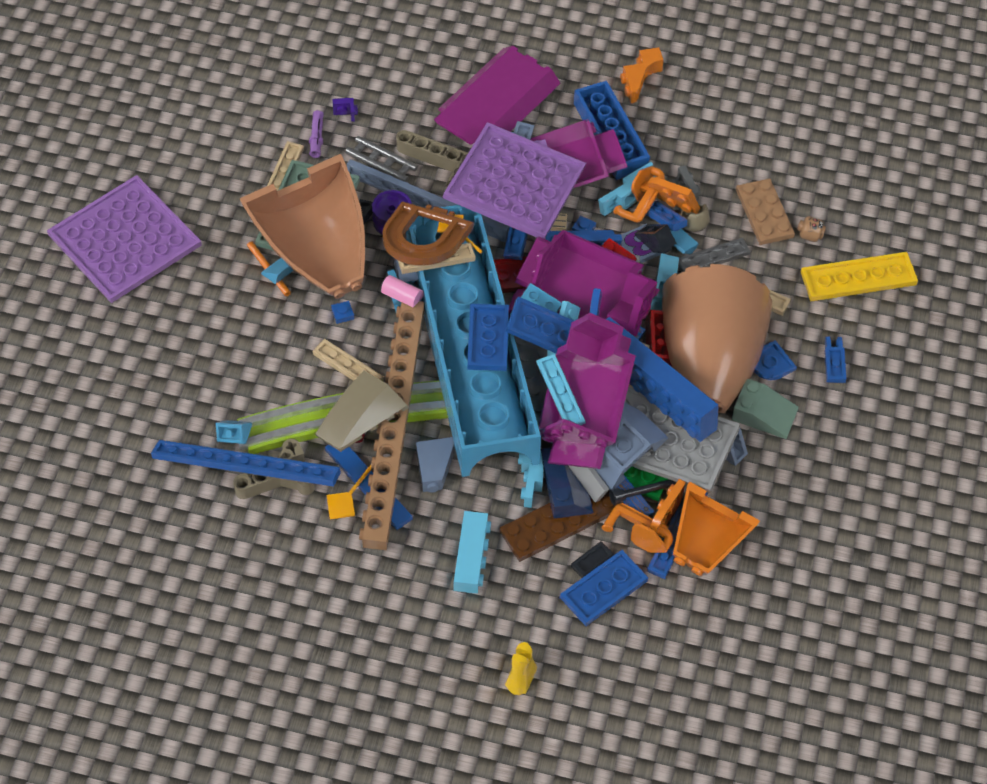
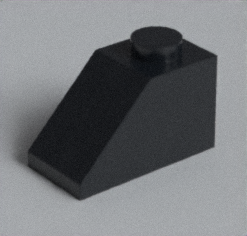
M647 224L634 233L653 253L665 254L671 251L672 246L677 244L668 224Z

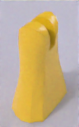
M521 642L516 647V654L512 656V669L505 683V686L514 695L526 694L537 670V665L532 657V648L526 642Z

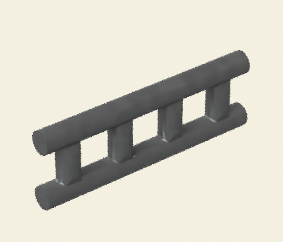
M357 136L355 142L359 143L353 150L348 147L345 151L346 154L404 182H407L409 179L405 175L408 170L416 171L418 168L417 164L360 136ZM365 147L373 150L369 157L360 153ZM380 154L388 158L384 164L376 161ZM394 162L403 165L399 171L390 168Z

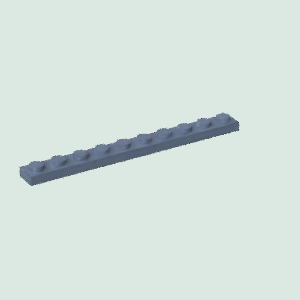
M350 159L347 163L349 173L360 176V182L382 191H401L410 198L411 203L425 208L429 204L433 208L434 206L458 205L443 199L439 195L363 165L360 162ZM481 214L486 234L506 243L510 226Z

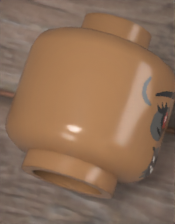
M807 216L804 221L800 220L797 230L800 231L802 239L817 242L818 239L821 240L823 238L826 226H823L822 220Z

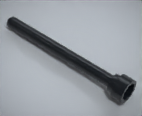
M668 479L628 490L612 489L609 491L610 501L613 505L621 504L626 498L669 488L671 484L675 485L676 481Z

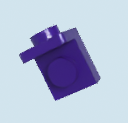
M332 99L333 115L351 114V122H355V115H358V107L354 105V99Z

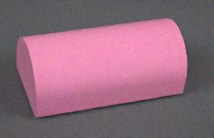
M391 275L387 276L382 284L381 293L411 307H414L424 297L423 290Z

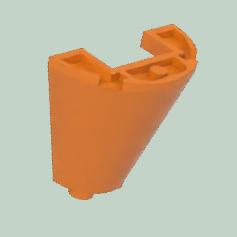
M689 481L673 551L675 558L673 561L680 566H689L692 568L691 571L702 576L703 573H710L759 524L760 520L744 511L738 514L706 496V490Z

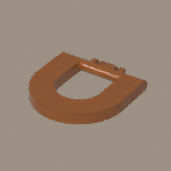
M402 201L384 225L383 244L389 255L400 262L411 265H432L447 260L458 251L472 231L474 222L454 217L455 212L450 211L448 213V210L434 206L432 209V205L429 204L424 208ZM418 216L449 225L441 237L431 244L416 245L408 242L403 237Z

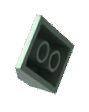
M747 379L734 407L732 421L787 439L799 407L767 385Z

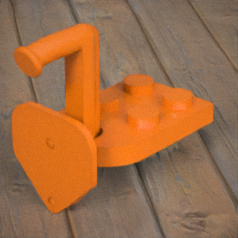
M650 166L640 170L632 182L631 190L636 200L640 202L635 211L632 213L618 205L614 208L613 213L638 223L644 219L656 198L666 202L671 207H679L687 213L693 212L697 214L700 206L691 189L666 181L662 170Z
M678 479L675 485L671 484L667 491V498H662L658 504V511L654 519L621 503L614 507L604 525H602V530L612 532L614 523L621 516L634 523L631 541L636 546L650 553H666L673 543V535L666 525L682 501L686 482Z

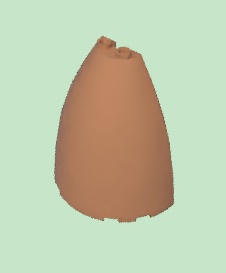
M341 154L307 168L309 177L277 191L274 184H271L239 198L252 222L272 249L293 270L315 286L334 296L335 299H340L346 293L358 291L362 288L361 283L364 279L365 230L361 206L352 178Z
M710 264V267L702 268L699 265L688 267L680 274H673L663 285L662 312L664 337L672 368L718 404V412L725 413L739 397L744 383L747 379L751 378L760 360L772 311V299L768 287L764 283L757 281L755 275L743 269L721 264Z

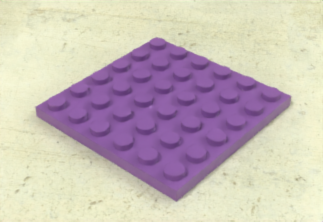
M487 122L445 190L443 199L536 238L541 237L545 239L581 176L586 163Z
M137 175L47 230L50 238L111 303L202 246L201 240Z

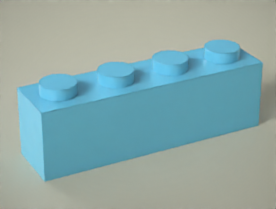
M464 511L454 576V591L478 594L479 586L483 587L484 574H481V568L485 569L486 557L483 554L484 551H488L489 545L486 533L491 531V521H488V513Z

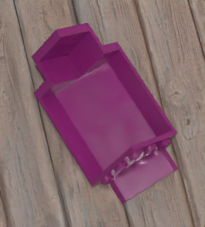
M562 230L558 235H554L551 242L541 237L535 240L515 282L526 288L531 283L561 303L562 301H568L580 307L578 319L590 312L593 289H601L602 301L599 317L604 319L611 317L636 337L642 320H645L651 308L653 298L657 296L660 290L656 288L658 282L641 275L644 267L643 264L565 230Z
M588 313L571 323L567 343L557 349L556 358L582 412L585 424L579 425L562 419L549 389H547L538 428L543 440L553 442L548 460L550 464L601 469L605 448L616 442L636 356L628 353L631 339L622 335L623 326L592 313Z

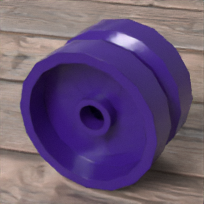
M388 190L374 198L372 203L373 225L377 232L383 235L384 225L402 201L412 204L406 194L401 191Z

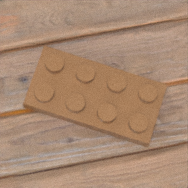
M770 178L736 186V192L759 245L794 238V230Z

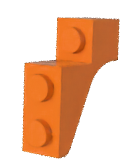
M659 47L639 50V58H636V64L623 66V73L620 74L621 83L625 84V95L629 97L630 103L637 102L643 83L649 75L662 72L664 60Z

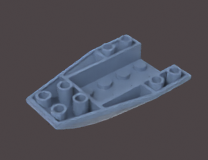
M625 402L616 442L605 448L601 469L595 470L607 485L609 491L615 489L625 480L623 474L649 449L655 452L669 438L644 413Z

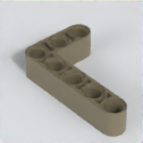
M407 130L399 131L396 135L398 152L452 172L446 182L445 190L468 152Z

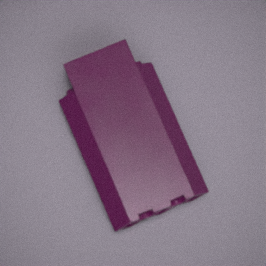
M515 46L506 47L438 108L440 114L434 120L438 125L471 145L475 143L487 122L511 132L515 128L517 121L521 122L561 83L551 68L540 66L537 64L538 60L528 54L522 55Z
M588 119L531 138V141L545 139L548 148L586 163L574 188L609 177V173L627 168V163L614 129L594 135L593 133L596 132L594 123H590Z

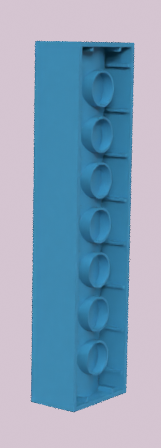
M460 205L439 207L448 210V213L453 211L455 214L464 215L463 219L474 222V227L468 238L482 250V253H479L473 248L475 254V261L417 271L418 280L416 281L417 288L424 292V297L421 299L425 304L424 318L462 477L470 476V472L476 463L487 456L500 452L522 453L529 457L532 465L540 464L541 435L514 335L508 333L507 371L467 370L470 304L505 305L482 216ZM418 216L407 230L406 240L416 245H427L437 241L443 233L437 232L438 221Z

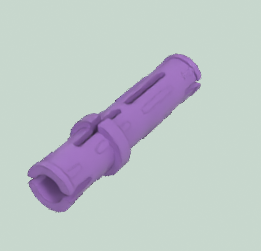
M316 110L312 114V132L309 138V154L313 158L320 157L321 145L323 144L322 128L324 113Z

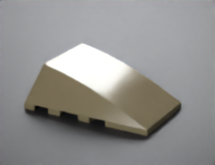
M363 371L335 403L317 430L316 436L341 452L363 438L362 434L368 430L374 431L378 428L377 425L385 419L387 421L395 417L393 414L399 410L405 411L408 409V406L388 384Z

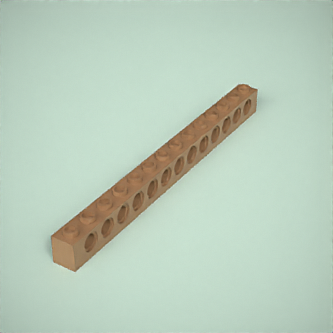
M419 301L414 307L402 302L401 306H397L396 317L399 320L394 323L393 333L396 334V338H392L391 341L393 355H389L388 366L391 368L390 372H386L385 383H388L407 404L408 409L405 411L399 410L393 414L395 417L391 420H396V422L392 423L385 419L377 425V434L380 435L379 440L375 439L374 451H377L376 457H372L371 469H374L373 475H369L368 486H371V490L366 493L365 504H368V508L363 511L362 522H365V526L360 529L359 540H362L363 548L387 551L425 312L423 301ZM387 437H393L394 439L388 440V439H386V438H387ZM384 454H390L391 456H390V457H384L383 455H384ZM383 471L388 472V474L382 475L380 473ZM385 489L386 491L380 493L377 490ZM375 507H382L383 509H382V510H375L374 508H375ZM377 524L380 527L374 529L371 526Z

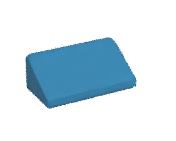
M683 229L671 231L677 243L674 246L683 254H692L697 248L698 242Z
M280 258L262 271L261 274L276 284L294 270Z
M230 420L216 422L217 442L246 444L252 422Z

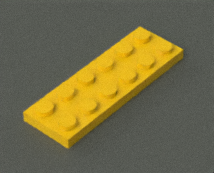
M907 252L801 268V275L810 302L914 286L918 283Z

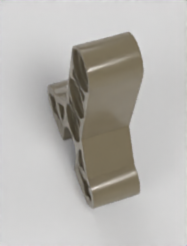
M295 439L286 440L282 445L283 450L277 458L305 462L304 452L300 443ZM242 473L233 480L235 495L239 499H248L281 486L298 490L303 495H309L315 490V484L248 473Z

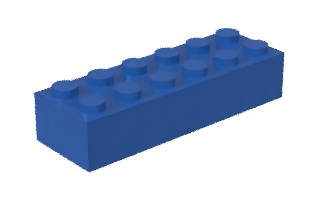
M607 80L575 90L574 106L582 120L588 119L590 123H594L596 132L593 134L597 135L611 129L615 131L627 163V168L612 172L616 180L624 178L648 164L650 155Z

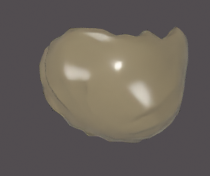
M699 204L700 210L697 214L693 212L687 213L683 210L679 213V215L687 219V226L683 228L687 231L697 232L702 231L709 225L710 215L706 204Z

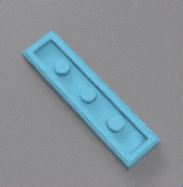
M555 353L537 360V365L561 418L579 425L585 424V419Z

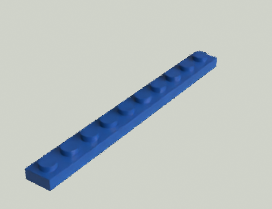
M159 440L151 452L152 459L334 487L341 474L340 467L164 440Z

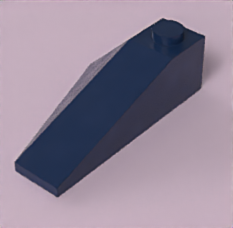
M551 448L540 449L553 518L592 514L593 509L590 495L569 466L548 463Z

